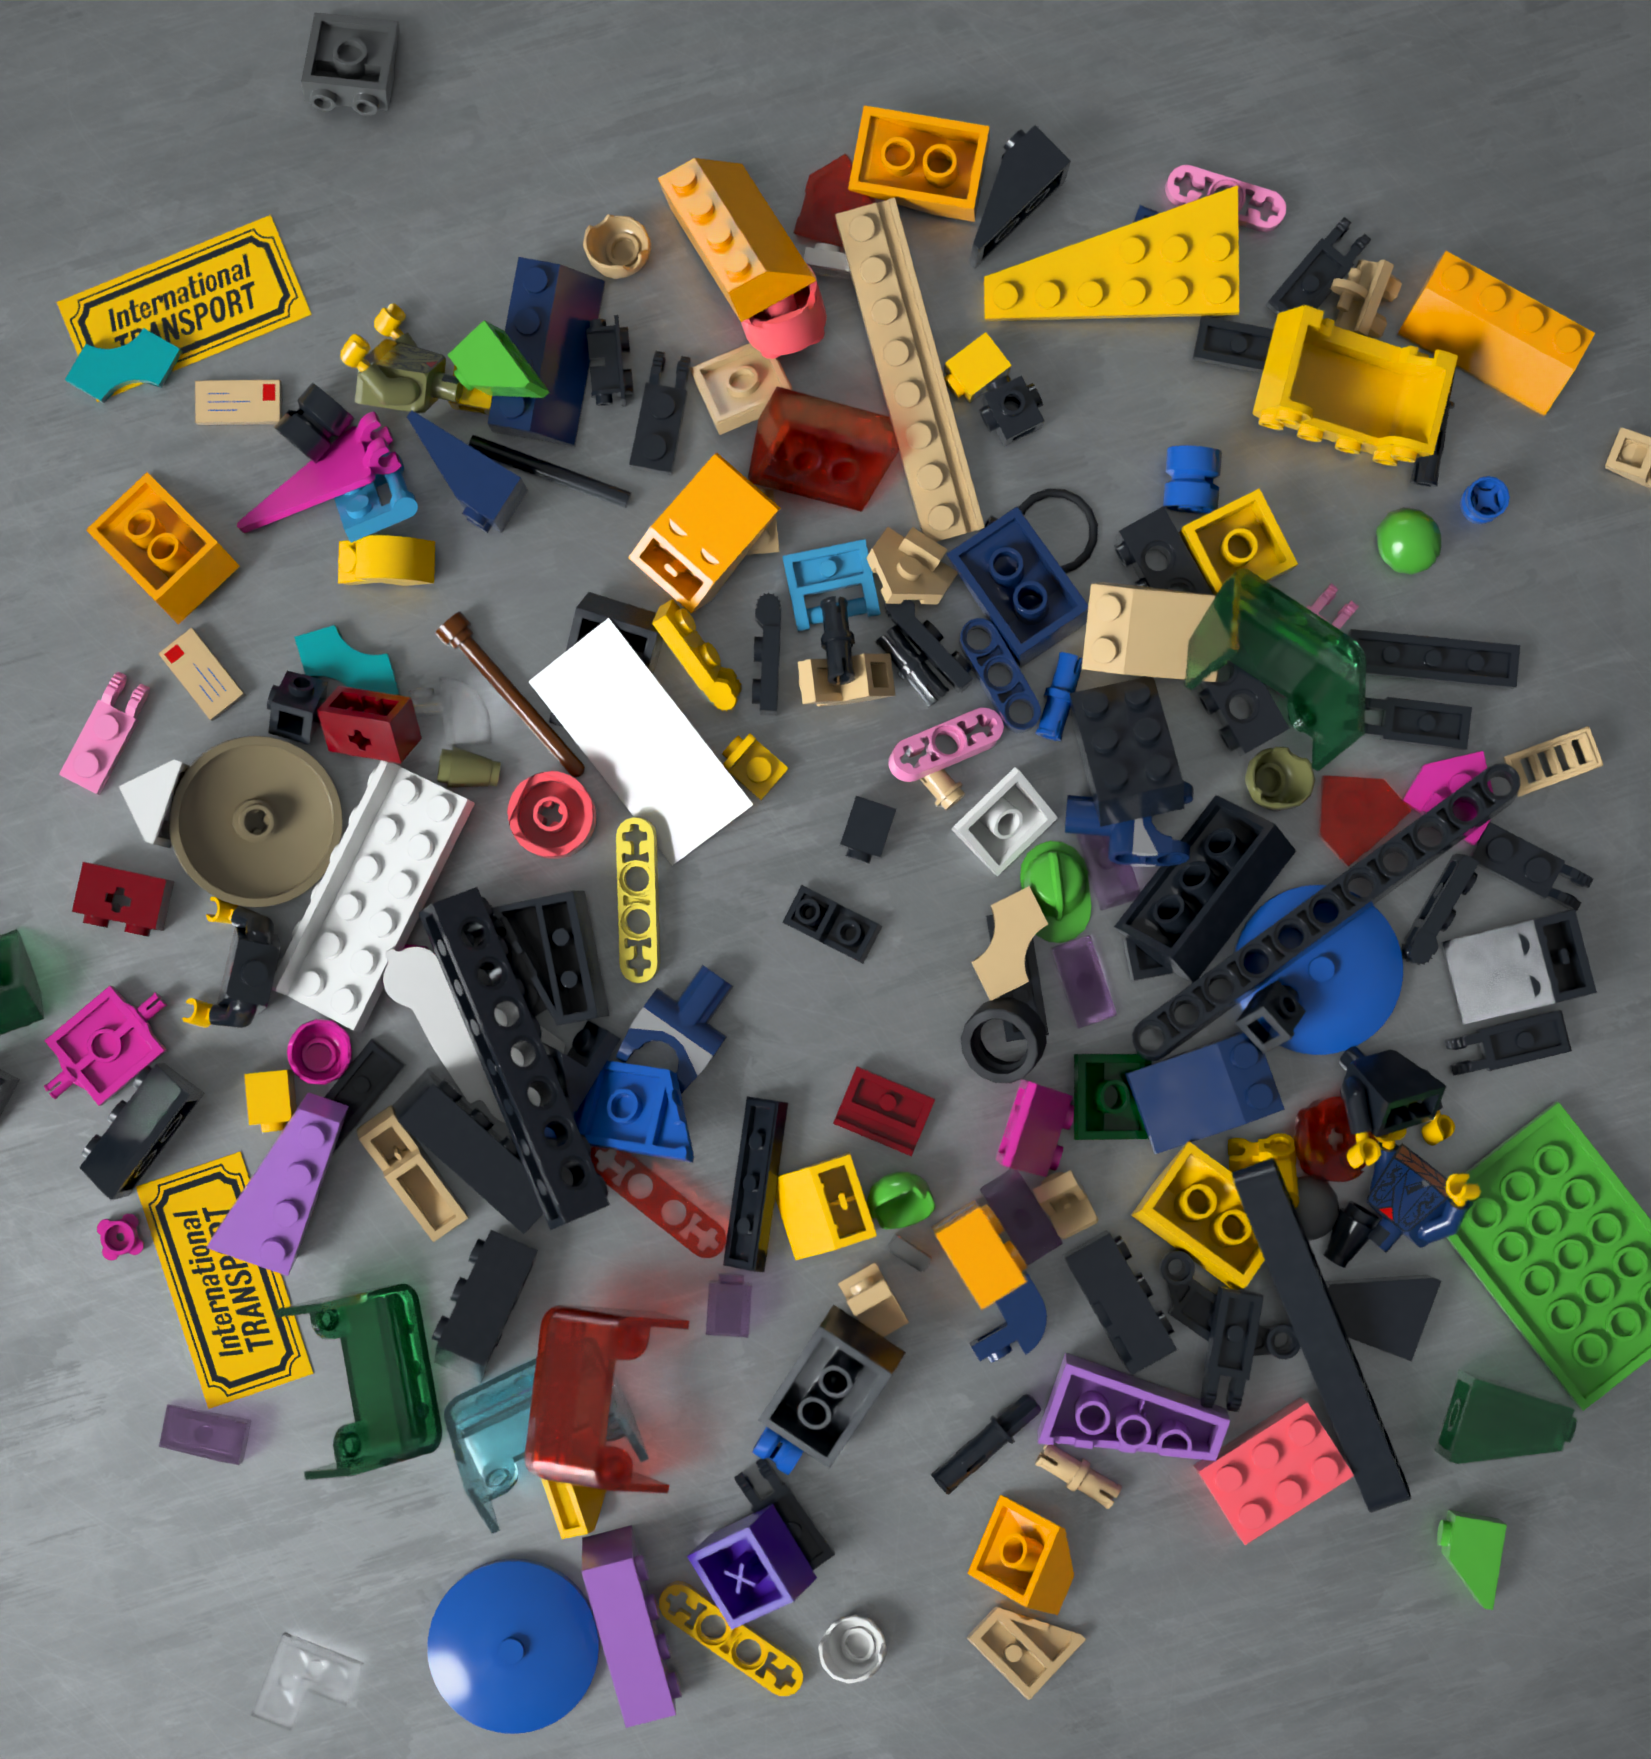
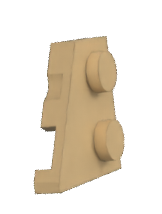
M996 1606L966 1637L1028 1700L1038 1692L1086 1640L1081 1634Z

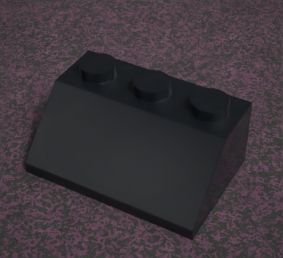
M157 1063L153 1068L147 1065L133 1083V1086L137 1089L128 1102L121 1100L107 1118L112 1124L101 1137L96 1134L82 1151L81 1155L86 1159L79 1168L110 1200L127 1197L131 1194L205 1094L165 1063Z

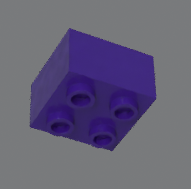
M773 1504L710 1534L687 1555L731 1630L794 1602L817 1579V1576Z

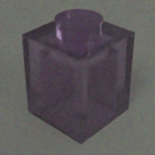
M719 1273L718 1280H710L706 1335L749 1338L753 1283L744 1282V1275Z

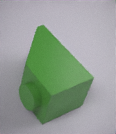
M485 320L448 354L457 367L454 375L470 391L476 388L490 396L544 398L550 392L506 332Z
M1448 1510L1447 1520H1441L1439 1523L1437 1544L1442 1546V1554L1476 1602L1484 1609L1493 1610L1507 1524L1499 1518Z

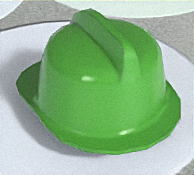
M1048 841L1035 846L1027 853L1021 864L1020 881L1021 890L1030 886L1048 922V925L1037 932L1036 936L1054 943L1073 940L1085 930L1091 916L1089 878L1084 859L1074 847L1064 842Z

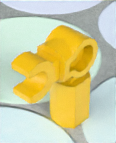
M1277 1133L1269 1136L1267 1139H1258V1142H1249L1243 1138L1228 1140V1155H1232L1229 1156V1171L1234 1172L1274 1158L1295 1208L1298 1206L1296 1142L1291 1136Z

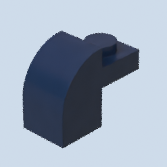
M1027 1271L1022 1273L1027 1282L995 1301L1006 1322L970 1342V1346L979 1362L985 1358H988L990 1363L1001 1359L1012 1351L1009 1344L1016 1340L1026 1355L1042 1339L1047 1324L1046 1307Z

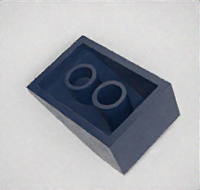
M411 410L407 415V419L455 497L464 508L462 514L467 517L466 520L486 533L490 531L491 527L502 533L528 492L521 477Z
M1015 507L947 553V557L987 620L991 621L997 628L1020 668L1087 623L1089 605L1018 507Z
M1243 1031L1126 1073L1154 1154L1285 1110L1265 1053L1263 1054Z

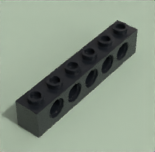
M1164 506L1117 533L1116 539L1119 543L1114 545V549L1122 564L1126 568L1132 565L1140 579L1135 582V586L1160 589L1180 587L1186 592L1214 595ZM1151 550L1161 551L1167 558V568L1161 571L1149 568L1145 561L1146 553ZM1225 615L1220 660L1225 662L1230 669L1229 679L1225 682L1197 681L1202 689L1197 694L1209 715L1216 713L1223 728L1218 731L1228 750L1232 752L1236 749L1241 757L1290 728ZM1242 697L1249 702L1251 712L1248 718L1238 719L1232 715L1229 708L1232 698Z

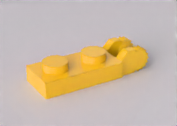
M674 599L659 606L652 622L656 630L700 690H703L708 699L714 702V706L722 711L732 710L738 701L737 696H739L742 690V683H740V679H737V674L733 669L721 667V660L717 650L711 643L703 641L696 631L693 617L686 609H680Z

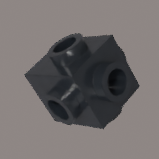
M1006 375L986 386L989 392L983 394L982 404L984 407L979 409V413L989 432L996 429L1004 447L1043 427L1044 419L1038 409L1043 406L1040 394L1033 383L1026 385L1022 375L1011 380L1009 375ZM1005 405H1014L1017 410H1008Z
M287 670L280 686L273 685L269 693L267 709L271 710L268 733L309 745L318 725L321 724L317 710L326 700L328 681Z

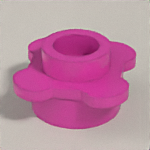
M125 1214L119 1220L103 1219L99 1222L97 1232L101 1235L100 1240L103 1246L102 1255L104 1258L113 1261L122 1254L138 1255L142 1252L144 1242L138 1236L137 1226L139 1225V1220L135 1215ZM118 1233L124 1235L123 1241L117 1240Z

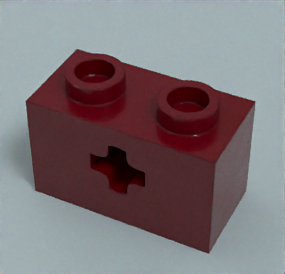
M338 686L317 710L328 751L401 764L422 739L411 697Z
M83 862L72 912L84 914L82 923L108 928L110 920L126 923L124 932L149 937L151 929L164 930L174 881ZM124 894V896L132 898L130 906L120 907L119 904L113 903L115 895Z

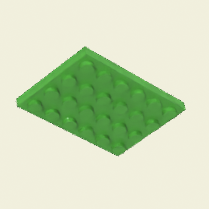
M1555 1102L1465 1172L1469 1175L1466 1184H1477L1481 1192L1478 1198L1471 1200L1474 1204L1467 1210L1458 1233L1446 1238L1575 1404L1584 1411L1651 1358V1219L1559 1102Z

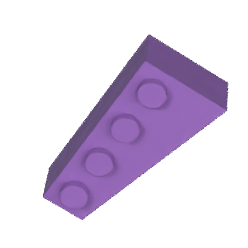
M308 1092L215 1231L206 1248L288 1276L298 1257L349 1106Z
M1065 1352L1037 1431L1038 1444L1053 1445L1058 1443L1075 1445L1077 1448L1092 1449L1093 1447L1119 1449V1452L1159 1453L1160 1456L1216 1461L1230 1423V1418L1226 1408L1215 1404L1211 1408L1203 1407L1200 1402L1201 1399Z
M632 1525L582 1538V1574L625 1727L628 1728L676 1715L675 1699L682 1697L680 1683L676 1671L669 1673L666 1659L671 1658L666 1634H659L656 1620L660 1619L659 1608L655 1594L649 1595L646 1581L649 1580L648 1568L644 1555H639Z

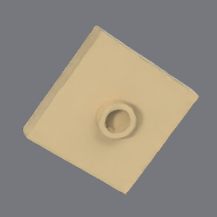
M750 343L690 368L693 379L719 435L798 402L779 359L765 358Z

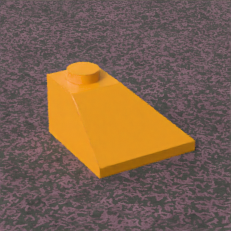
M1000 1495L967 1574L1026 1608L1058 1615L1074 1578L1066 1530L1064 1527L1016 1501Z

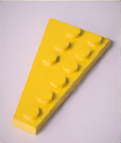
M1238 185L984 276L985 321L1239 315Z

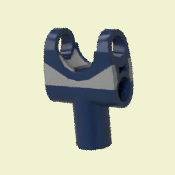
M1183 780L1184 804H1188L1193 801L1194 788L1190 783ZM1067 795L1065 833L1109 836L1108 859L1113 863L1128 866L1156 867L1178 865L1188 861L1190 858V845L1180 840H1173L1172 836L1164 835L1157 830L1152 822L1153 816L1100 827L1092 797Z
M702 965L677 1001L657 988L633 1020L617 1052L616 1058L626 1063L636 1049H640L651 1041H663L669 1044L675 1050L678 1057V1070L676 1073L682 1094L705 1070L727 1038V1036L708 1023L734 986Z

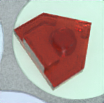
M845 153L809 175L800 216L797 217L793 234L843 248L835 214L876 203L874 197L848 189L853 165L849 155Z
M1321 776V810L1318 836L1345 867H1349L1362 854L1368 852L1412 811L1384 779Z

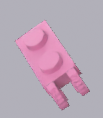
M119 671L109 681L102 700L97 701L59 775L98 795L101 794L139 722L137 717L150 693V688L141 683L133 691L125 713L113 707L126 684V675Z

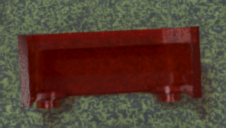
M556 1305L550 1308L543 1316L540 1327L524 1461L528 1471L534 1476L545 1480L607 1491L668 1493L669 1484L633 1472V1461L627 1451L616 1446H605L616 1360H634L645 1352L649 1343L651 1327L689 1329L690 1321L657 1311Z

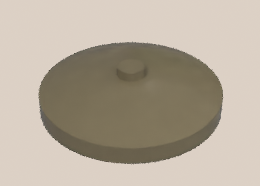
M243 736L211 747L196 758L186 769L174 790L169 814V833L174 852L181 866L202 889L214 897L234 905L267 907L281 904L300 896L325 874L330 864L331 853L335 846L340 843L342 809L337 790L331 778L319 762L310 754L280 739L266 736Z

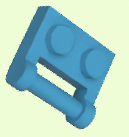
M388 452L381 457H386L392 452ZM400 456L399 459L402 466L397 471L390 474H375V479L372 483L334 498L344 531L350 543L406 520L417 512L416 498L413 493L408 491L403 477L404 465ZM388 483L392 497L390 503L383 505L377 487Z
M866 539L782 556L798 632L810 630V625L823 623L820 606L806 609L804 597L839 589L862 586L864 597L847 600L848 617L867 614L868 617L881 615L873 573L866 559L868 556Z

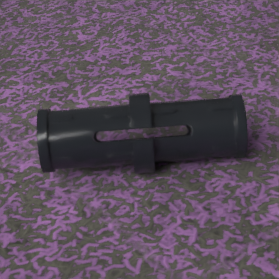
M831 596L820 602L824 633L820 638L821 647L826 650L828 682L836 685L837 676H839L840 685H845L855 680L851 649L853 644H855L854 633L849 630L847 599L839 597V605L836 606V596Z
M895 625L886 632L896 643V647L886 635L880 636L875 643L886 654L891 655V660L899 669L897 672L902 680L906 678L929 708L938 699L930 691L928 685L941 698L950 690L948 687H945L925 663L928 658L924 653L918 654L901 633L899 627Z

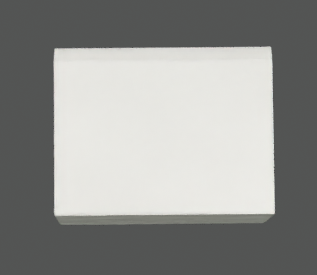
M172 760L119 786L146 842L170 848L169 814L172 798L181 776L190 765Z
M1015 767L951 830L998 877L1058 817L1020 770Z

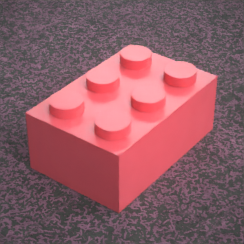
M1302 1397L1221 1447L1216 1461L1201 1460L1193 1465L1244 1545H1247L1354 1476L1314 1411Z

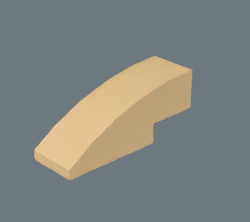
M392 1105L356 1129L359 1141L383 1171L384 1178L433 1242L468 1219L467 1213L420 1143L397 1121Z

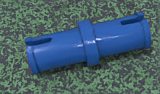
M1059 653V660L1051 687H1046L1043 697L1047 700L1039 727L1035 733L1038 736L1043 735V738L1062 741L1063 730L1071 707L1070 693L1076 690L1082 670L1083 658L1078 659L1079 656L1070 653Z

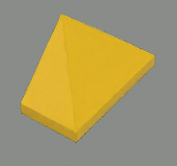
M567 1449L535 1457L534 1459L561 1539L593 1532L611 1476Z

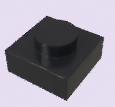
M1126 938L1122 940L1131 982L1173 974V972L1140 949L1131 939Z

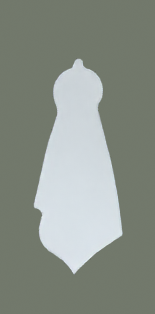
M409 947L403 951L388 949L385 952L388 965L383 975L387 994L397 1003L413 1010L433 1049L466 1100L470 1104L477 1100L483 1101L496 1119L505 1122L436 955L422 947ZM495 1008L494 1014L497 1022L507 1026L505 1013ZM540 1026L542 1043L544 1042L564 1053L565 1043ZM512 1048L511 1056L513 1061L517 1065L523 1066L524 1058L522 1053L518 1049ZM529 1087V1100L534 1105L539 1106L540 1096L538 1092Z

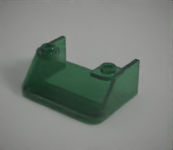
M1245 568L1237 569L1225 580L1188 641L1185 687L1192 691L1211 673L1220 670L1227 660L1239 666L1288 698V719L1297 731L1313 738L1312 768L1319 772L1365 734V654L1353 638L1252 571Z
M395 1284L323 1297L275 1309L276 1317L309 1313L312 1328L320 1338L324 1340L340 1338L355 1422L342 1425L335 1433L333 1450L336 1463L304 1471L305 1480L351 1477L432 1453L439 1447L442 1440V1425L419 1297L410 1285Z

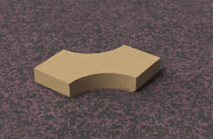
M1030 886L990 905L995 921L993 938L986 951L971 962L990 1001L1029 982L1025 971L1026 950L1034 935L1048 925Z

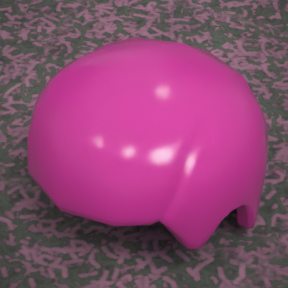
M315 1019L301 1024L291 1035L288 1042L287 1056L291 1070L298 1078L308 1084L325 1085L339 1079L350 1065L352 1059V1047L347 1031L331 1020Z

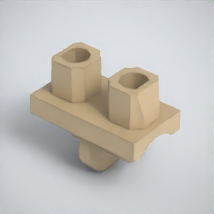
M1358 260L1356 268L1350 269L1347 280L1339 278L1333 280L1331 290L1340 295L1336 306L1340 311L1334 326L1370 338H1381L1383 336L1387 321L1386 317L1377 313L1381 301L1392 302L1398 296L1402 282L1391 274L1394 267L1392 263L1387 260H1380L1379 262Z

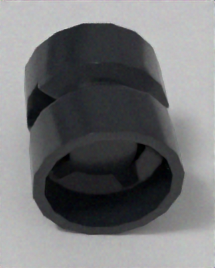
M312 382L297 400L299 409L297 411L288 410L274 428L299 451L317 464L331 447L329 438L331 436L340 437L353 422L354 417Z

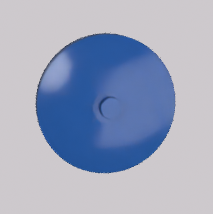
M1308 885L1293 888L1267 900L1244 924L1235 943L1233 953L1326 885ZM1350 891V893H1351L1352 895H1354V896H1356V897H1358V898H1363V897H1361V896H1359V895H1357V894H1355V893H1353V892ZM1329 903L1319 904L1313 911L1315 918L1322 923H1330L1338 916L1336 908ZM1372 905L1239 1002V1006L1243 1011L1256 992L1279 980L1282 985H1288L1296 990L1299 995L1298 1002L1306 1010L1293 1030L1295 1032L1294 1036L1280 1044V1047L1302 1054L1327 1055L1358 1046L1373 1036L1385 1024L1400 996L1403 982V959L1395 932L1383 914ZM1293 928L1283 930L1278 937L1280 944L1289 949L1296 948L1303 942L1302 934ZM1256 953L1249 955L1243 965L1248 972L1260 974L1268 968L1269 962L1266 957ZM1264 1017L1257 1019L1269 1032L1272 1026Z
M528 1559L496 1560L481 1565L461 1577L448 1590L438 1605L431 1621L427 1642L431 1674L436 1687L448 1705L472 1724L486 1730L506 1734L536 1731L557 1722L567 1715L580 1702L588 1690L596 1671L600 1651V1637L594 1613L583 1592L562 1572L544 1563Z

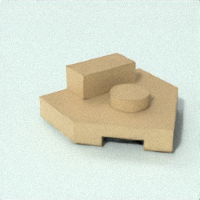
M887 527L866 558L872 572L877 573L883 585L881 593L886 604H901L903 600H920L921 604H938L958 574L957 571L941 561L948 549L914 527L910 529L905 537Z

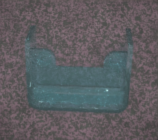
M580 1337L474 1387L453 1398L444 1410V1420L465 1493L492 1534L500 1531L492 1500L508 1493L515 1486L519 1476L516 1462L591 1426L597 1438L605 1442L616 1441L626 1436L639 1460L643 1462L649 1459L627 1399L598 1341L592 1337Z

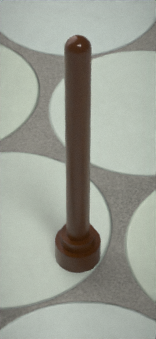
M461 611L450 617L435 632L437 637L445 646L451 645L454 650L459 648L571 776H582L585 771L584 764L472 638L474 633L469 628L472 624Z

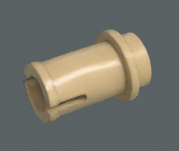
M944 769L920 779L937 799L935 802L937 807L942 805L945 810H948L965 796L961 789L963 784L961 782L955 783Z

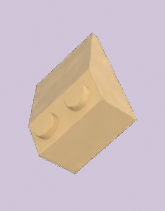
M1109 582L1092 583L1082 669L1123 675L1217 682L1227 596Z

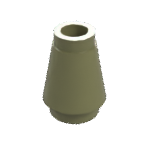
M453 746L452 750L442 749L437 782L446 783L447 788L497 787L501 762L492 761V759Z

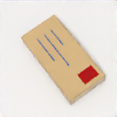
M280 380L195 381V423L197 425L277 424L282 418V382Z
M192 627L158 653L211 721L215 720L246 695Z

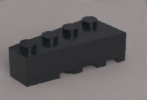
M427 1068L393 1104L397 1121L520 1232L525 1234L543 1215V1211L513 1139L508 1135L504 1139L492 1129L495 1124L477 1107L472 1110L461 1100L463 1095L446 1079L441 1081Z

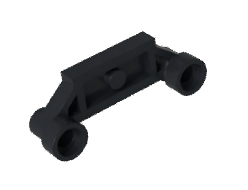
M1171 1250L1163 1255L1159 1263V1271L1166 1281L1172 1302V1308L1168 1314L1209 1342L1217 1295L1194 1280L1195 1264L1187 1253L1181 1250ZM1174 1259H1180L1182 1262L1181 1270L1175 1274L1170 1273L1169 1263ZM1276 1324L1272 1327H1262L1259 1325L1254 1356L1272 1354L1278 1359L1285 1360L1294 1357L1299 1352L1301 1346L1292 1326ZM1280 1333H1286V1343L1281 1347H1276L1275 1337Z

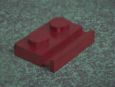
M856 1066L833 1124L912 1157L935 1098Z

